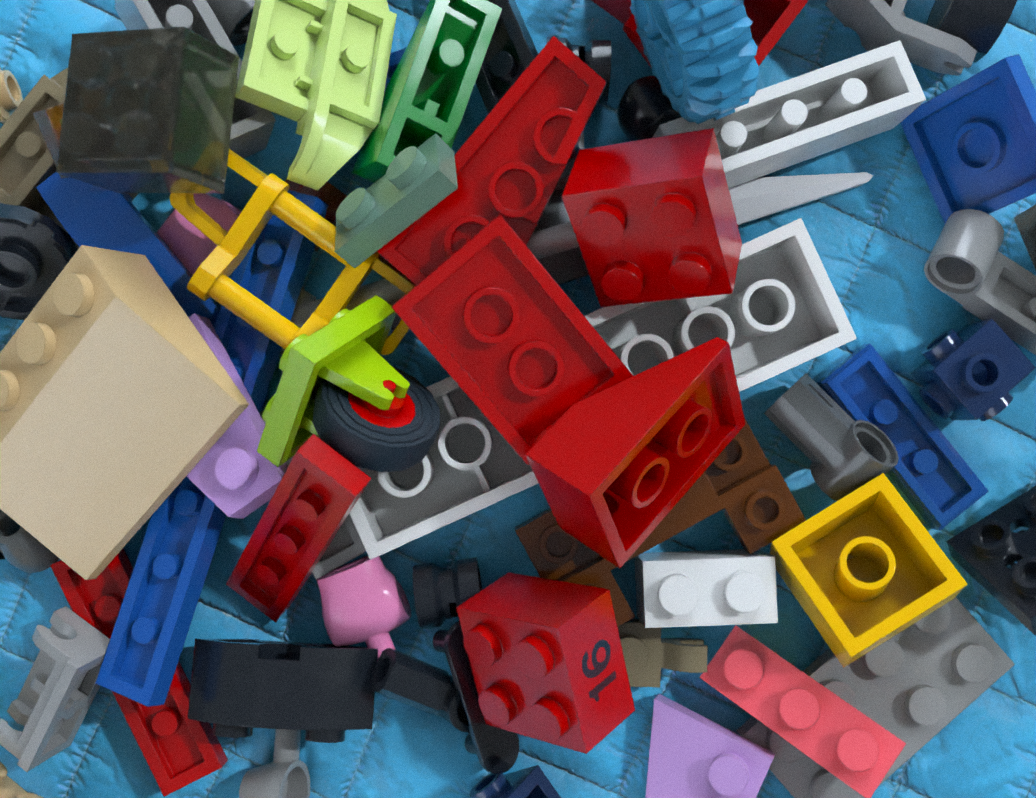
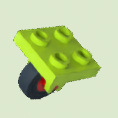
M375 295L352 310L348 308L342 309L332 318L328 325L310 336L302 334L288 345L279 362V369L283 373L277 391L265 406L262 414V419L266 424L257 448L258 453L279 467L293 457L296 451L315 434L352 464L364 469L378 472L404 471L423 460L439 432L440 408L432 393L415 377L391 366L380 355L396 316L392 305Z

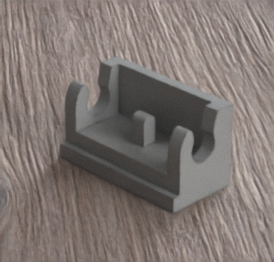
M67 606L53 612L49 621L52 624L50 629L43 625H37L32 635V640L40 651L18 698L11 702L7 710L16 723L24 726L23 731L13 729L7 721L0 718V745L19 759L17 765L26 772L72 744L100 685L95 683L110 639Z

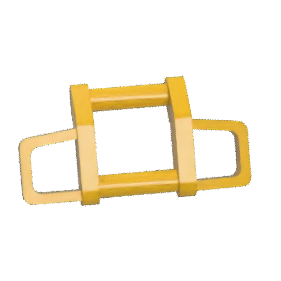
M206 142L200 147L170 194V203L173 208L217 245L200 264L188 282L187 290L203 301L211 297L280 347L286 349L296 337L302 334L310 336L328 325L339 311L347 307L372 269L405 294L415 286L398 269L383 259L377 251L356 268H353L335 252L336 226L288 193L289 184L273 173L266 175L225 145L217 142ZM216 160L221 161L258 187L228 232L199 208L194 201L195 190ZM273 214L345 265V268L319 306L301 328L229 278L230 274L245 258ZM402 319L392 334L387 336L381 351L382 355L391 354L410 330Z

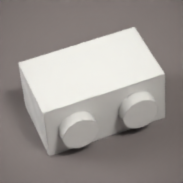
M744 549L642 553L635 557L637 617L645 628L778 623L775 556L760 549L751 554L745 552Z

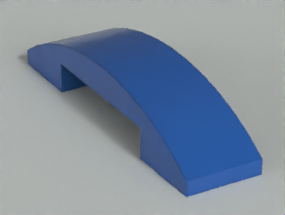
M86 147L36 187L79 248L81 245L145 255L186 315L190 317L194 313L208 318L213 327L215 326L221 304L214 301L211 297L203 301L187 290L188 282L193 275L132 204V197L91 148Z

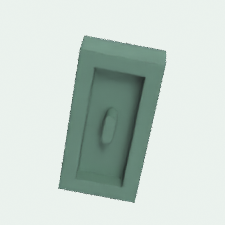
M435 133L418 148L410 146L401 151L390 163L386 174L366 190L364 188H357L341 202L336 212L335 252L353 268H356L458 189L454 151Z

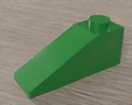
M488 0L429 1L384 92L379 124L373 129L361 147L352 173L375 183L386 174L390 163L401 151L410 146L418 148L435 133L452 148L502 8Z

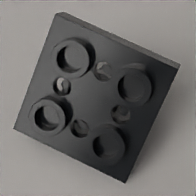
M1036 486L947 540L946 543L951 557L1028 630L1036 635ZM1019 527L1029 528L1027 531L1021 530L1018 533L1013 532Z

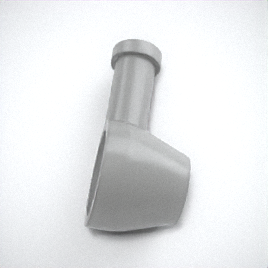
M275 730L273 762L250 769L245 773L240 784L239 798L310 797L309 771L306 764L299 760L301 730Z

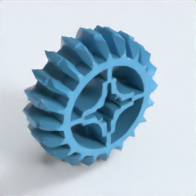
M631 0L630 10L635 18L636 32L640 36L644 47L643 54L647 56L652 67L653 76L657 77L661 85L662 94L669 98L672 108L689 123L695 122L697 124L712 118L716 121L735 113L736 108L749 103L750 97L756 93V79H758L759 66L754 58L758 47L752 38L750 29L753 22L746 14L743 4L744 0Z

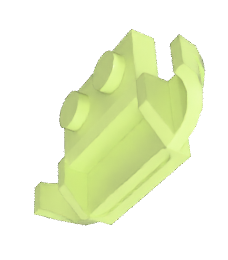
M255 0L235 97L297 122L296 134L301 135L302 140L297 155L289 167L287 180L318 191L361 149L373 129L379 124L397 14L389 11L387 0Z

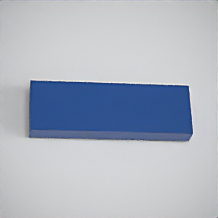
M870 343L860 347L817 382L855 422L864 420L876 425L892 441L897 450L899 460L898 464L888 474L932 529L940 531L989 492Z

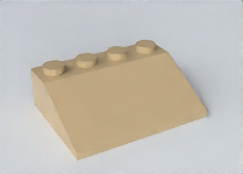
M81 245L0 352V509L85 580L96 579L249 405L145 255Z

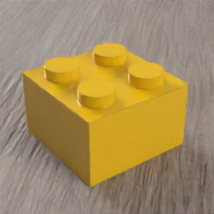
M884 473L771 542L770 554L775 556L777 572L843 668L950 602L968 585Z

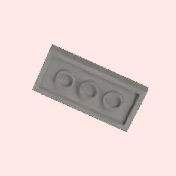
M955 597L950 602L844 668L829 647L803 672L906 743L880 783L882 784L1015 664ZM754 717L749 718L736 730L739 735L775 753L769 770L794 798H864Z

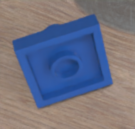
M1019 54L998 61L925 102L900 122L944 223H946L951 214L959 210L974 209L990 214L1036 193V91Z

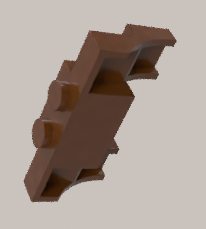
M746 419V425L627 561L722 510L745 552L749 554L768 545L806 521L776 465L769 463ZM551 508L515 527V532L540 578L609 589L617 627L635 617L611 573V570L617 566L562 530Z

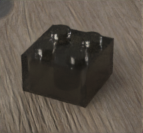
M186 27L72 34L56 173L116 193L224 194L239 57Z

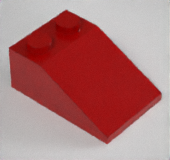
M716 337L573 404L555 424L548 426L540 433L534 446L525 455L559 527L619 569L746 425L729 342Z

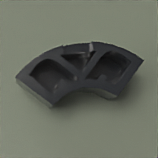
M195 639L188 719L213 723L212 735L219 737H250L253 735V728L306 730L305 740L312 742L345 741L346 730L372 729L375 691L370 686V678L377 664L378 649L353 645L336 647L333 643H300L259 639Z

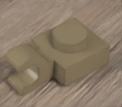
M631 619L618 626L630 687H660L661 668L688 673L707 672L708 646L704 645L703 639L661 638V628H645L640 619Z

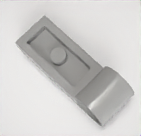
M963 209L954 212L947 219L925 263L924 272L926 278L934 287L962 304V308L982 321L992 318L1011 340L1036 355V275L999 252V248L1004 240V230L993 216L974 209Z

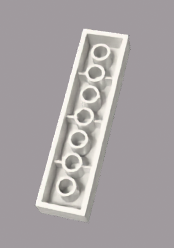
M802 218L742 244L732 294L607 306L585 315V318L633 376L719 337L729 342L739 392L857 339ZM451 376L426 387L432 393L440 408V428L433 445L420 463L404 471L378 472L358 467L372 479L349 514L370 560L538 484L530 464L527 465Z

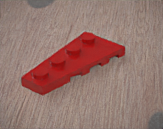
M553 36L456 152L455 165L458 189L377 252L416 285L498 215L504 218L527 246L607 82Z

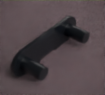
M458 621L449 630H439L434 634L433 647L436 651L445 653L456 689L460 693L470 725L468 726L470 733L465 738L466 750L478 756L481 766L486 771L498 774L500 771L505 773L514 765L518 757L517 733L485 724L484 716L478 703L479 696L469 657L463 644L464 637L460 621Z

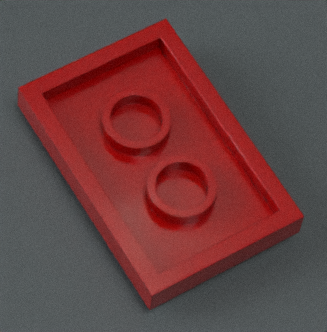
M501 215L496 216L392 305V309L527 465H529V462L525 455L534 446L540 433L548 426L555 424L573 404L633 376Z

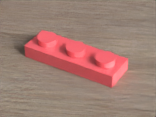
M736 625L708 664L707 672L702 673L699 677L864 798L872 797L906 745L901 739Z

